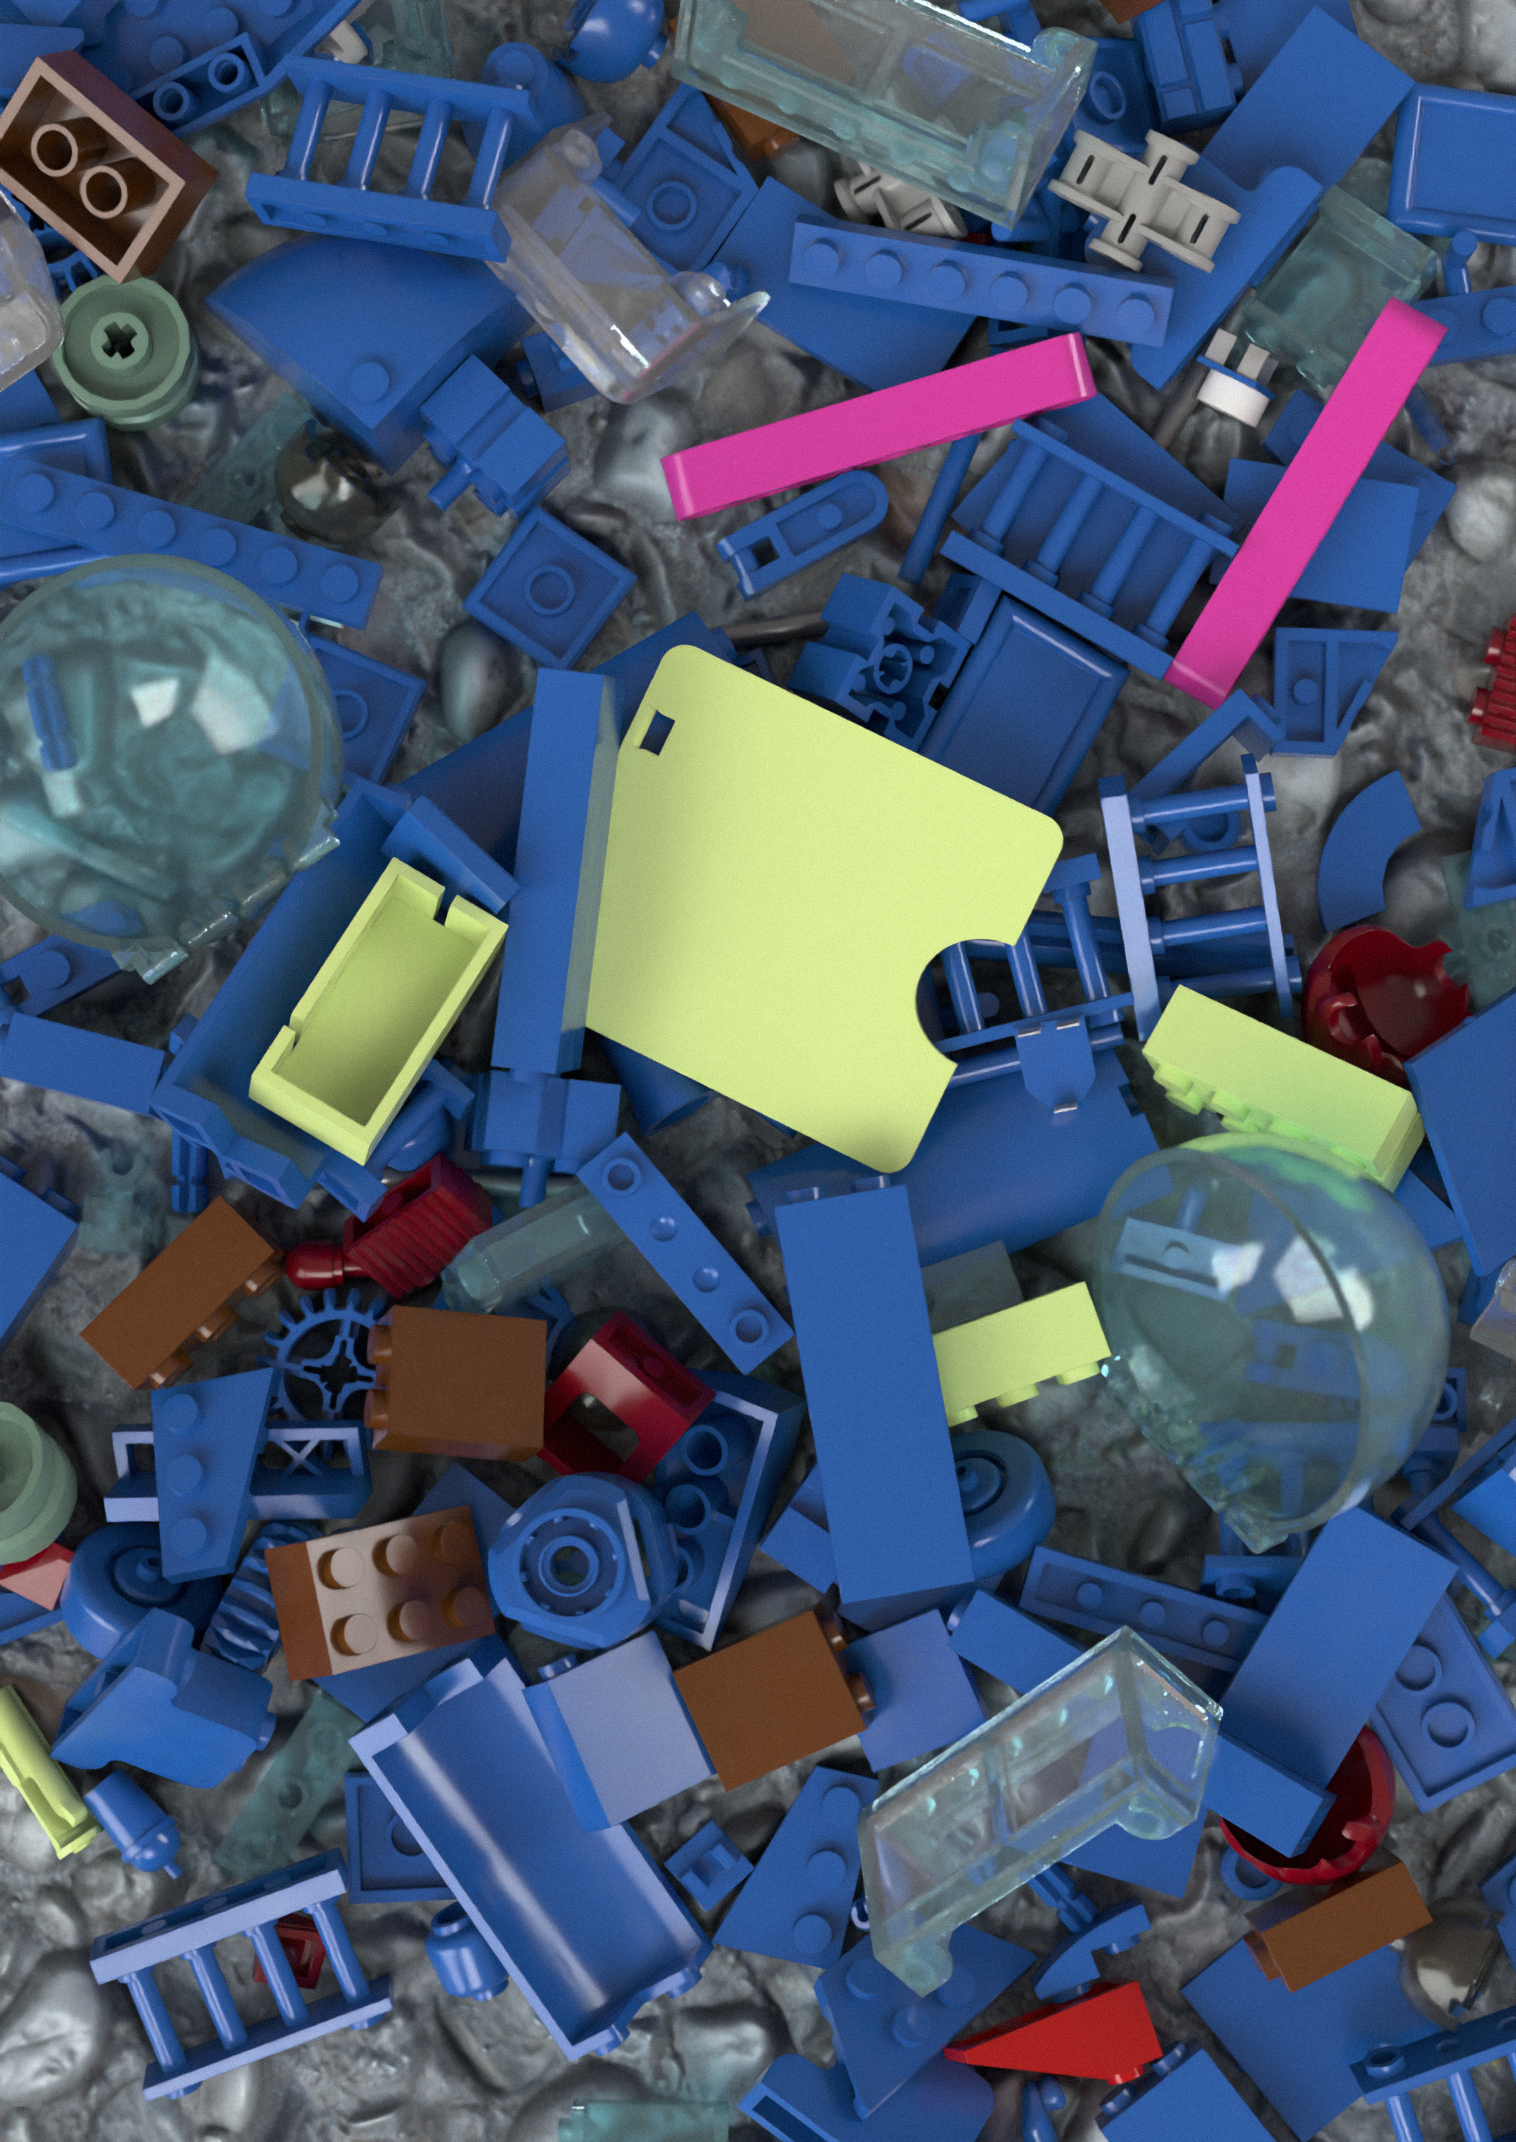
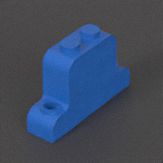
M1178 142L1200 156L1196 165H1188L1179 183L1220 201L1242 216L1237 224H1230L1211 259L1215 264L1211 274L1176 258L1149 241L1139 258L1143 263L1139 273L1177 279L1164 348L1127 342L1125 345L1131 351V363L1135 371L1160 393L1163 394L1325 195L1324 187L1301 168L1296 166L1276 168L1271 164L1249 190H1244L1192 147ZM1146 148L1137 156L1135 160L1140 162ZM1166 160L1163 162V164H1162V166H1161V168H1160V170H1159V172H1158V174H1157V176H1156L1154 182L1152 183V185L1155 183V181H1156V179H1157L1159 173L1161 172V170H1162V168H1163V166H1164ZM1092 213L1083 226V229L1089 233L1084 245V255L1087 263L1131 271L1088 247L1092 238H1100L1109 221ZM1134 219L1133 222L1131 223V225H1130V227H1129V229H1128V231H1127V233H1126V235H1125V237H1124L1122 243L1124 242V240H1125V238H1126L1128 232L1130 231V229H1131V227H1132V225H1133L1135 219ZM1208 219L1204 221L1193 244L1196 243Z
M153 1607L66 1699L48 1757L81 1769H99L110 1761L118 1760L190 1787L201 1789L213 1788L222 1782L232 1771L240 1772L248 1757L256 1749L263 1751L270 1741L277 1719L275 1713L267 1711L273 1685L268 1679L257 1673L192 1648L191 1644L195 1634L194 1627L187 1620Z
M942 2049L862 2121L857 2116L852 2104L856 2094L845 2063L839 2064L834 2051L823 2069L817 2067L801 2055L788 2053L777 2057L750 2085L737 2107L783 2142H975L994 2109L995 2098L989 2083L976 2072L972 2064L947 2060Z

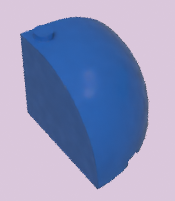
M309 232L285 241L250 260L229 275L205 297L204 304L208 312L392 477L426 441L422 433L426 430L425 426L427 424L423 421L419 408L472 354L492 370L561 296L559 287L541 272L510 252L505 264L383 242Z

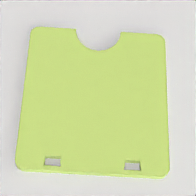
M691 645L675 646L663 656L618 752L585 1026L883 1173L897 1172L906 1167L914 1157L958 1066V1063L950 1060L933 1045L921 1025L916 1000L921 976L927 965L937 954L961 941L990 939L1016 946L1063 849V832L1058 823L1049 816ZM657 710L661 714L675 720L659 755L647 749H640V745Z

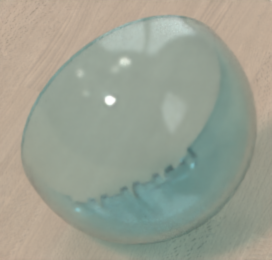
M149 553L119 555L89 562L51 579L28 595L0 623V893L13 907L34 923L53 934L75 943L109 950L121 970L132 972L136 969L144 981L152 985L188 958L186 950L191 948L199 950L205 944L240 931L263 917L275 906L290 881L293 880L297 870L304 872L340 845L338 837L330 826L332 822L340 817L336 810L342 791L345 762L343 729L334 692L314 650L294 623L273 603L250 586L218 569L194 560L172 555Z
M1263 1132L1211 1134L1179 1142L1140 1158L1130 1165L1116 1180L1106 1197L1099 1215L1092 1253V1283L1095 1310L1112 1355L1106 1357L1101 1373L1109 1381L1105 1393L1134 1425L1144 1423L1142 1427L1143 1435L1175 1469L1185 1466L1182 1474L1183 1478L1216 1513L1220 1514L1227 1510L1224 1518L1225 1523L1254 1554H1260L1286 1541L1288 1534L1310 1530L1336 1518L1364 1502L1392 1479L1417 1449L1435 1416L1448 1373L1451 1344L1448 1301L1443 1278L1432 1249L1412 1215L1393 1193L1361 1166L1330 1149L1296 1137ZM1153 1411H1154L1156 1415L1153 1416V1417H1150V1416L1152 1415Z

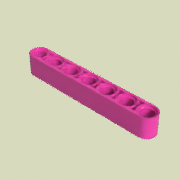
M1394 296L1390 298L1171 663L1163 681L1214 711L1227 700L1449 329L1448 327Z
M1076 332L1054 337L682 450L660 459L677 522H681L1014 423L1017 418L1025 420L1096 397L1098 393L1081 333Z

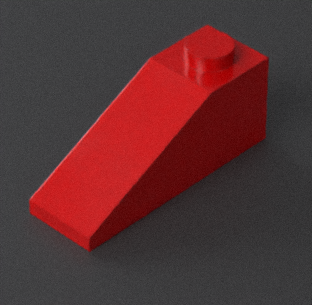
M1111 1977L1089 1986L1090 1990L1077 1998L1062 2003H1054L1052 2001L949 2043L943 2049L947 2060L972 2065L1107 2079L1108 2085L1121 2084L1140 2077L1145 2073L1143 2064L1159 2058L1163 2054L1138 1980Z

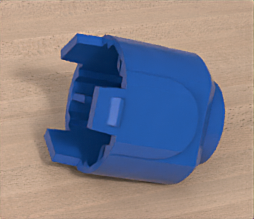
M591 1471L551 1479L532 1495L500 1528L499 1540L489 1548L488 1574L495 1601L505 1617L518 1620L524 1630L574 1647L593 1650L608 1647L632 1636L649 1625L660 1614L669 1601L672 1590H674L678 1576L677 1566L681 1561L673 1522H671L670 1514L664 1513L660 1502L643 1486L626 1477L614 1473ZM637 1518L651 1573L649 1577H645L632 1522L633 1519ZM565 1546L579 1548L567 1560L555 1558L559 1550ZM572 1570L574 1573L584 1574L586 1578L581 1583L572 1585L563 1582L558 1576L563 1571Z

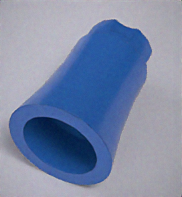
M596 1032L602 1039L599 1046L612 1065L631 1103L643 1137L655 1135L674 1126L700 1110L719 1094V1092Z

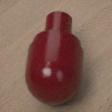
M336 1239L301 1241L290 1249L285 1259V1271L289 1280L296 1287L307 1291H320L326 1288H335L337 1290L338 1287L347 1286L348 1277L371 1276L343 1253L344 1242H337Z

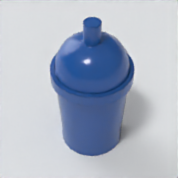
M123 1767L110 1774L84 1797L82 1802L92 1812L122 1854L120 1858L126 1865L132 1864L136 1869L146 1873L157 1872L164 1868L173 1880L184 1872L174 1860L181 1846L180 1833L175 1826L177 1821L171 1814L167 1816Z

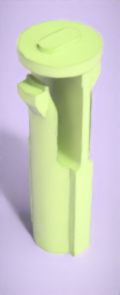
M10 1684L0 1689V1766L12 1785L16 1786L51 1839L57 1851L56 1855L61 1860L70 1853L76 1854L94 1842L93 1838L105 1830L82 1802V1799L60 1767L58 1761L48 1757L51 1746Z

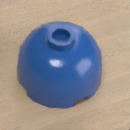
M576 0L562 26V29L565 31H574L566 50L557 44L554 45L551 61L582 79L608 84L627 79L640 65L651 69L660 58L668 42V36L660 32L665 17L664 0Z

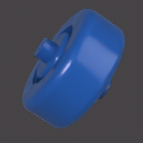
M991 1430L960 1434L950 1438L974 1578L975 1580H981L1000 1575L1018 1566L1032 1555L1036 1543L1042 1544L1045 1541L1056 1516V1495L1040 1457L1024 1440L1005 1432Z
M131 1521L112 1523L95 1530L79 1544L74 1552L75 1555L70 1562L61 1589L60 1606L67 1628L83 1648L95 1657L104 1660L152 1608L156 1607L187 1620L195 1630L191 1647L200 1651L204 1634L210 1626L212 1617L217 1611L223 1596L220 1575L171 1584L163 1578L159 1523Z

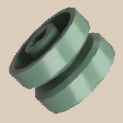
M102 275L77 287L59 308L50 333L52 361L68 391L73 395L78 405L91 417L104 416L106 426L125 432L152 430L176 418L194 398L202 375L201 346L177 300L158 283L146 278H139L119 284L110 275ZM128 349L135 350L132 355L122 359L121 355L124 351Z
M0 1401V1565L26 1561L46 1549L68 1525L77 1501V1472L67 1452L47 1435L31 1417L14 1404Z

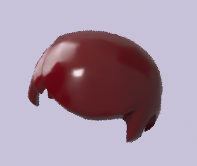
M1362 924L1343 931L1321 950L1308 971L1301 1001V1022L1306 1044L1412 1092L1403 1063L1460 1025L1465 1017L1473 1016L1472 1013L1467 1011L1471 994L1468 982L1462 986L1457 985L1448 977L1444 970V955L1453 952V950L1442 939H1435L1417 947L1412 946L1400 935L1379 925Z
M1364 1724L1326 1787L1337 1794L1338 1797L1306 1853L1288 1858L1222 1816L1219 1820L1221 1831L1231 1847L1241 1857L1271 1878L1285 1883L1307 1886L1337 1883L1359 1871L1377 1850L1384 1838L1396 1807L1397 1793L1394 1765L1378 1736Z

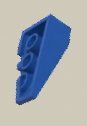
M687 1368L715 1392L717 1396L655 1466V1485L650 1487V1494L663 1506L664 1513L670 1514L678 1542L681 1562L677 1566L678 1576L674 1590H672V1595L664 1609L654 1619V1625L659 1629L711 1651L718 1644L792 1459L807 1407V1400L805 1397L753 1376Z

